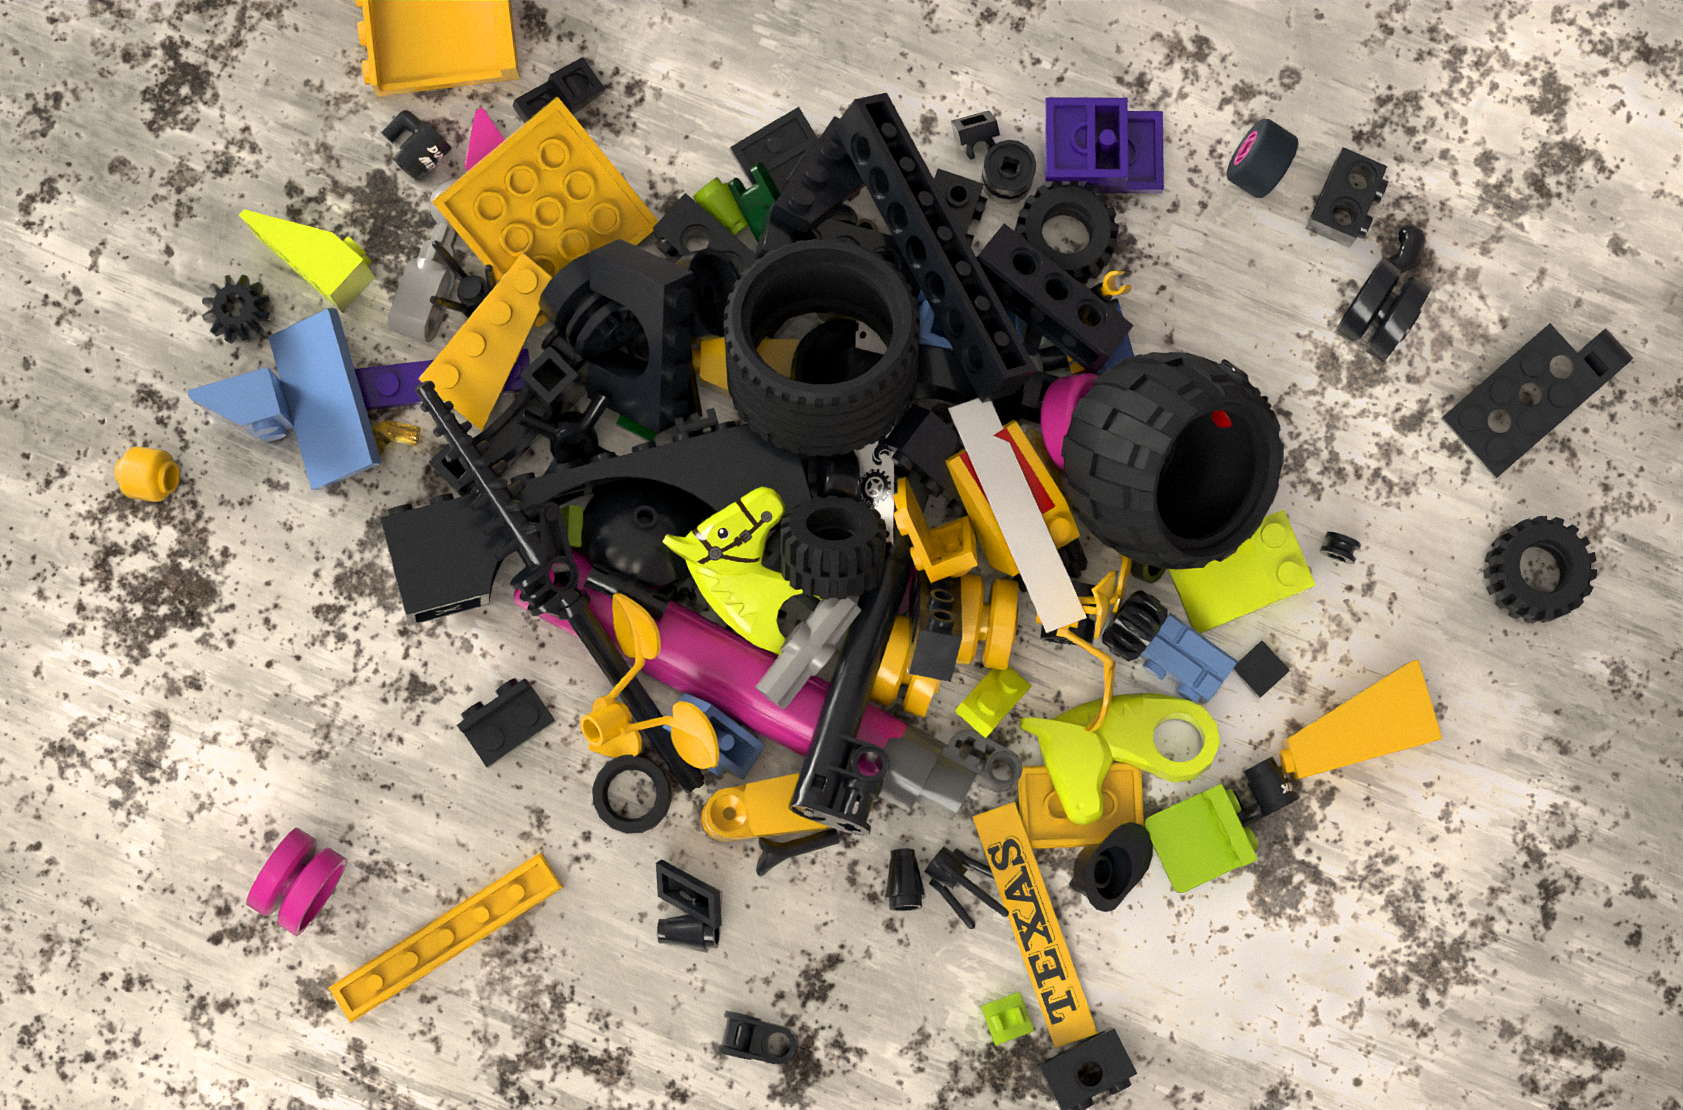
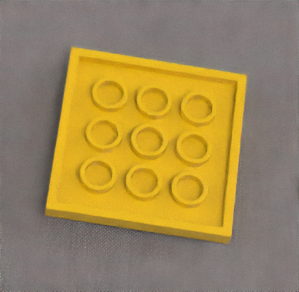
M559 97L552 100L431 201L483 265H492L495 279L498 282L522 253L550 276L554 277L574 259L617 239H622L635 246L653 232V227L659 222ZM540 312L534 324L536 328H539L548 320L542 312Z

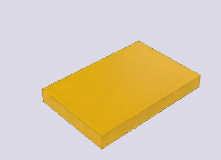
M1123 762L1111 763L1101 789L1104 799V813L1102 817L1091 824L1078 825L1070 821L1066 815L1045 765L1022 766V774L1017 781L1018 812L1032 849L1086 847L1101 843L1121 824L1133 822L1144 827L1140 768Z

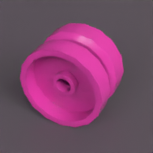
M296 827L280 842L261 869L247 896L246 905L263 916H268L280 908L278 912V925L294 936H299L312 923L333 893L344 873L348 859L328 847L314 856L316 852V839Z

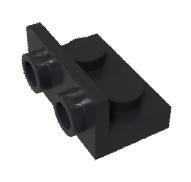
M516 678L507 681L495 691L498 695L497 698L485 706L482 701H479L461 714L464 720L457 724V727L466 736L488 769L556 723V720L526 678L520 682Z

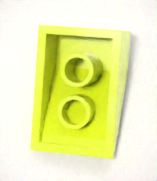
M244 209L239 214V217L257 238L342 313L375 278L368 267L372 261L365 255L366 252L348 236L342 241L333 232Z
M1284 510L1264 517L1263 523L1251 539L1248 538L1238 547L1236 553L1219 562L1214 559L1204 568L1168 569L1190 625L1199 634L1307 592L1316 586Z

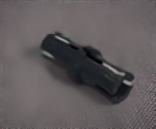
M597 562L594 563L584 584V587L606 595L613 599V594L615 593L627 596L642 606L658 622L661 621L671 600V597L638 583V578L632 575L628 578L609 570Z

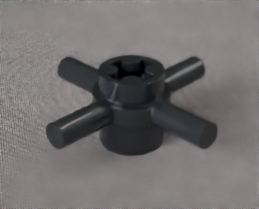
M599 389L584 413L576 411L561 414L554 423L526 409L521 410L516 423L550 441V452L554 459L543 476L552 474L551 468L554 466L575 462L576 467L590 464L592 462L591 458L596 455L610 452L599 446L598 434L594 428L612 400V396L608 392Z

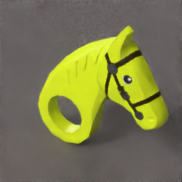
M760 487L706 519L686 537L666 534L662 542L686 560L688 569L701 594L726 624L755 646L780 655V648L787 638L778 629V610L784 601L793 595L802 594L803 590L792 588L790 581H785L782 577L781 571L770 569L761 564L767 535L770 529L785 514V504L779 493L774 489Z

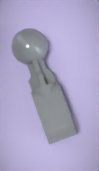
M458 179L447 180L434 189L430 197L429 208L436 225L431 239L423 243L419 256L412 258L404 270L388 316V327L391 331L431 342L439 330L446 308L432 304L430 297L437 296L450 299L454 288L455 274L438 255L432 246V242L435 240L439 241L455 259L457 254L454 250V244L458 233L431 201Z

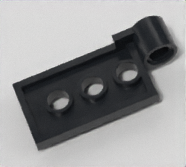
M1549 323L1447 412L1441 420L1496 479L1624 368L1633 357L1607 328L1601 331L1580 351L1576 352L1554 326ZM1564 356L1571 361L1572 372L1568 378L1560 379L1551 373L1550 363L1554 357ZM1533 383L1540 388L1542 396L1537 405L1528 406L1520 400L1519 390L1523 384ZM1503 410L1509 415L1511 424L1506 432L1497 433L1489 427L1488 417L1492 411Z

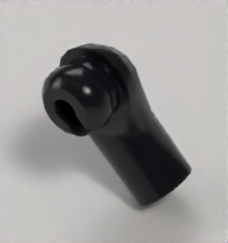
M1413 224L1405 225L1399 230L1398 236L1401 243L1399 252L1388 258L1401 267V274L1415 268L1419 264L1426 243L1423 230L1418 229Z

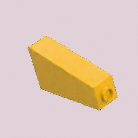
M1419 659L1402 665L1281 741L1283 749L1279 750L1278 753L1285 774L1291 773L1294 781L1441 740L1442 735Z

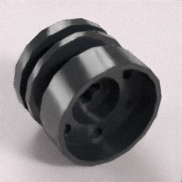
M590 253L574 259L563 267L549 281L538 303L542 314L557 330L565 332L567 342L576 348L577 353L583 360L588 362L612 350H619L642 326L637 317L627 307L590 289Z

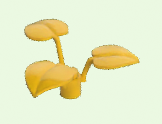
M1121 554V570L1118 584L1115 586L1116 571L1111 570L1092 588L1094 596L1078 597L1085 614L1097 615L1093 639L1098 640L1109 615L1110 604H1114L1112 613L1117 614L1127 591L1132 559ZM1083 604H1096L1097 606H1085ZM1037 613L1035 623L1042 624L1040 617ZM1079 621L1058 628L1056 636L1069 639L1103 662L1104 698L1099 713L1084 729L1085 731L1093 732L1100 727L1110 707L1115 686L1116 662L1109 655L1069 631V627L1078 628Z
M613 594L612 609L615 635L624 654L635 658V664L608 695L600 696L594 701L592 712L581 718L580 726L584 737L589 742L588 749L613 758L621 755H633L635 757L639 755L642 748V740L638 730L669 725L672 727L671 739L673 745L684 761L699 769L717 767L719 762V745L715 730L707 716L695 705L679 701L673 705V717L663 716L631 723L632 716L628 707L622 702L615 700L645 665V658L651 660L659 655L661 639L654 619L642 606L623 594Z

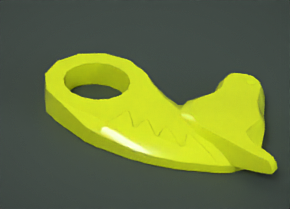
M1135 693L1112 696L1104 721L1093 732L1085 731L1084 729L1099 713L1103 698L1076 706L1052 720L1036 717L1022 718L1020 720L1021 729L1038 737L1044 765L1064 811L1070 821L1078 825H1088L1102 817L1104 813V799L1101 789L1103 780L1113 761L1130 764L1172 783L1192 781L1210 769L1220 745L1217 723L1203 706L1195 704L1190 700L1159 693ZM1168 720H1184L1192 724L1199 731L1202 738V750L1192 760L1185 762L1171 761L1163 757L1156 749L1153 741L1155 729Z

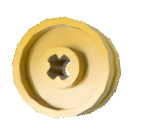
M965 574L961 576L962 641L956 664L970 665L975 658L978 641H982L981 660L985 668L1006 670L1011 647L1015 641L1018 623V581L996 578L991 585L988 602H983L985 583L980 575Z
M897 614L869 700L890 706L895 702L902 683L908 685L902 704L904 712L925 718L932 695L937 694L941 680L909 674V617Z

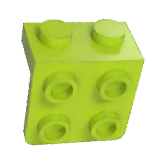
M1222 783L1149 816L1144 821V828L1149 832L1157 856L1174 891L1177 893H1184L1231 870L1244 867L1258 860L1254 852L1259 849L1256 837L1249 826L1243 829L1236 814L1241 811L1240 804L1232 789L1225 791Z

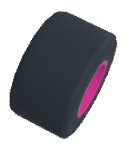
M1261 119L1248 131L1235 150L1226 171L1227 180L1256 198L1265 197L1277 186L1290 167L1298 149V138L1272 120Z

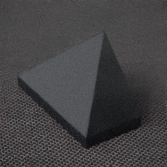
M662 859L656 862L657 893L659 898L714 929L722 926L721 890Z

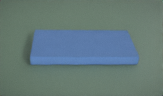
M327 308L268 336L311 490H322L381 464L338 310Z

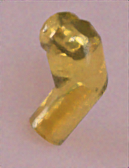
M384 420L372 427L379 456L383 453V447L391 442L416 447L421 427L392 420Z

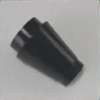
M903 848L890 851L891 859L885 900L889 901V909L892 911H913L923 908L922 899L926 898L917 858L915 857V850Z
M689 914L659 919L657 939L659 944L707 953L709 949L718 948L720 927L714 929Z

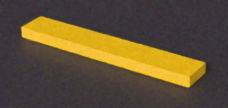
M539 853L328 988L348 1021L353 1023L564 887L543 853Z

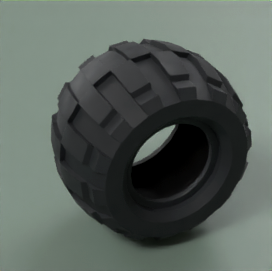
M1151 352L1125 358L1119 367L1114 370L1108 368L1094 380L1092 388L1084 398H1080L1071 415L1072 420L1067 434L1063 438L1061 457L1064 458V470L1061 474L1064 493L1070 497L1073 511L1095 537L1104 545L1138 563L1177 570L1204 568L1214 559L1221 562L1236 553L1238 547L1248 538L1251 539L1263 523V519L1277 494L1280 485L1281 468L1284 464V444L1280 443L1279 432L1281 426L1273 410L1269 409L1264 398L1255 392L1256 388L1229 367L1207 358L1182 352ZM1214 411H1224L1231 421V427L1220 428L1212 420L1211 414ZM1170 448H1171L1169 457H1168V459H1167V461H1166V463H1165V465H1164V467H1163V469H1162V466H1163L1165 457H1166V455L1168 454V452H1169V450H1170Z

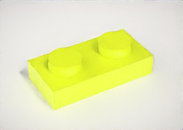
M1009 665L1006 670L991 669L954 711L986 738L1032 685Z

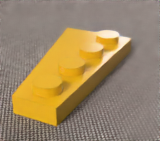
M524 253L520 255L419 378L422 383L431 380L435 384L434 389L445 402L451 401L454 405L453 408L481 431H484L515 362H517L522 352L525 341L541 312L538 305L541 294L553 278Z

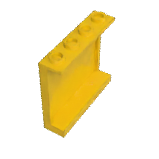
M355 0L357 8L363 7L364 21L358 22V35L361 46H367L368 60L362 61L365 85L371 84L377 97L520 79L511 0Z

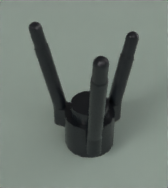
M435 240L432 242L433 248L460 280L457 296L461 303L437 296H431L430 302L440 307L461 312L464 317L469 318L496 286L493 267L490 264L485 266L486 281L477 275L468 276L441 243Z
M943 846L924 872L932 878L929 885L942 895L969 929L975 928L974 921L946 887V884L953 889L959 883L991 909H994L1001 916L1007 917L1009 911L964 876L968 869L963 865L994 879L991 868L968 857L958 848L952 852Z

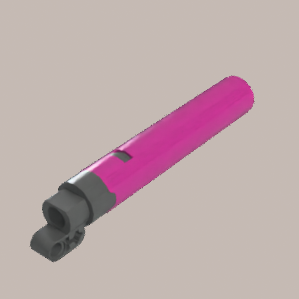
M570 547L573 561L576 563L579 572L577 587L579 590L584 589L591 600L587 606L626 663L633 667L635 658L624 654L615 635L612 609L613 599L584 587L592 566L583 553ZM550 568L549 578L551 580V583H553L554 581V572L552 568ZM516 589L513 594L514 605L528 611V601L522 602L519 598L521 591ZM670 600L661 621L658 622L654 619L661 639L660 653L654 659L645 658V665L640 671L683 694H690L712 704L736 722L805 757L830 683L816 675H811L785 710L781 709L755 688L760 679L778 658V655L755 646L738 634ZM547 613L537 616L579 638L567 619L560 621L555 616ZM869 703L867 704L856 738L877 745L887 753L890 761L889 770L880 797L909 813L915 802H918L953 820L973 782L996 793L1006 792L1018 781L1023 770L1022 761L1016 753L987 737L984 738L975 731L961 730L953 735L948 744H945ZM967 744L971 747L970 755L964 760L958 757L960 753L959 748ZM984 753L990 756L982 766V770L976 767ZM863 761L858 764V769L866 776H875L880 773L877 765L871 761ZM995 762L1006 763L1011 769V778L1008 780L997 779L992 773V764Z

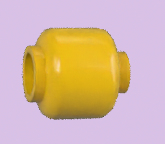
M132 447L117 461L114 475L121 492L126 497L161 502L176 490L180 471L178 464L174 462L173 457L167 451L147 447Z

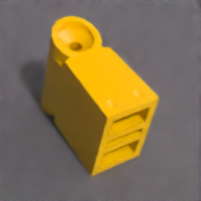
M800 773L718 790L704 804L700 819L703 831L711 839L718 842L818 832L828 829L829 826L800 817L789 810L788 806Z

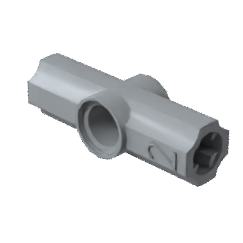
M848 597L841 600L837 598L822 599L806 622L802 621L787 637L780 648L781 654L755 688L771 702L785 710L811 675L815 676L829 661L836 650L835 644L861 612V609Z

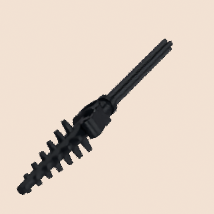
M431 380L421 383L415 388L417 395L423 402L420 408L423 412H429L437 427L433 430V434L436 437L443 435L451 447V450L445 455L446 460L451 463L458 458L466 470L457 481L458 484L464 487L473 482L480 492L470 505L471 510L476 512L488 505L494 515L483 528L482 533L488 537L502 528L508 537L494 554L496 560L501 561L517 551L526 565L511 580V587L521 591L519 598L522 602L528 601L527 610L533 617L547 613L555 616L560 621L567 619L614 688L631 668L587 606L591 598L584 589L579 590L577 587L579 572L576 563L573 561L560 507L554 502L531 504L524 511V502L516 500V498L526 487V483L523 480H519L507 488V480L501 479L500 476L507 469L508 463L502 460L491 466L490 459L484 457L485 452L490 448L489 442L485 440L475 445L472 436L467 434L472 428V424L469 421L461 424L458 422L455 414L451 412L454 407L451 401L443 402L435 391V384ZM550 568H552L554 572L553 583H551V580L549 578ZM635 676L619 694L624 704L637 722L663 717ZM663 725L642 729L686 793H691L695 788L703 786L704 775L699 768L688 764L681 758L672 744L671 733L662 728Z

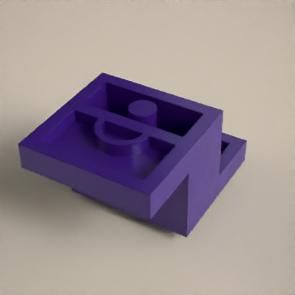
M1046 97L1045 181H1082L1083 188H1086L1087 183L1095 187L1093 193L1162 194L1164 190L1163 111H1128V98Z

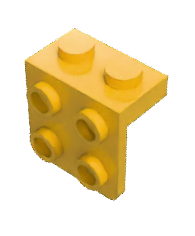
M907 478L898 479V493L893 494L898 510L894 512V518L901 535L909 534L914 545L910 547V553L917 570L925 569L930 582L933 583L949 576L953 578L963 576L973 567L978 566L975 530L969 516L967 515L930 529Z

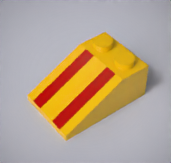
M1012 420L1003 425V429L993 436L1010 443L1055 547L1058 550L1078 538L1080 533L1062 493L1017 421ZM963 449L946 459L945 462L990 567L1014 577L1020 573L968 453L966 449Z

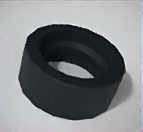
M621 755L607 762L597 773L592 787L593 805L599 818L612 829L626 834L644 833L656 827L667 815L672 801L671 784L664 770L651 759L640 755L635 757L633 755ZM626 770H638L646 773L656 787L657 798L653 808L640 818L627 819L619 816L612 810L608 801V789L611 781L618 774Z

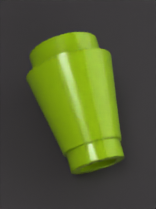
M718 177L711 180L692 196L703 209L734 236L748 226L729 189L728 183L723 184Z

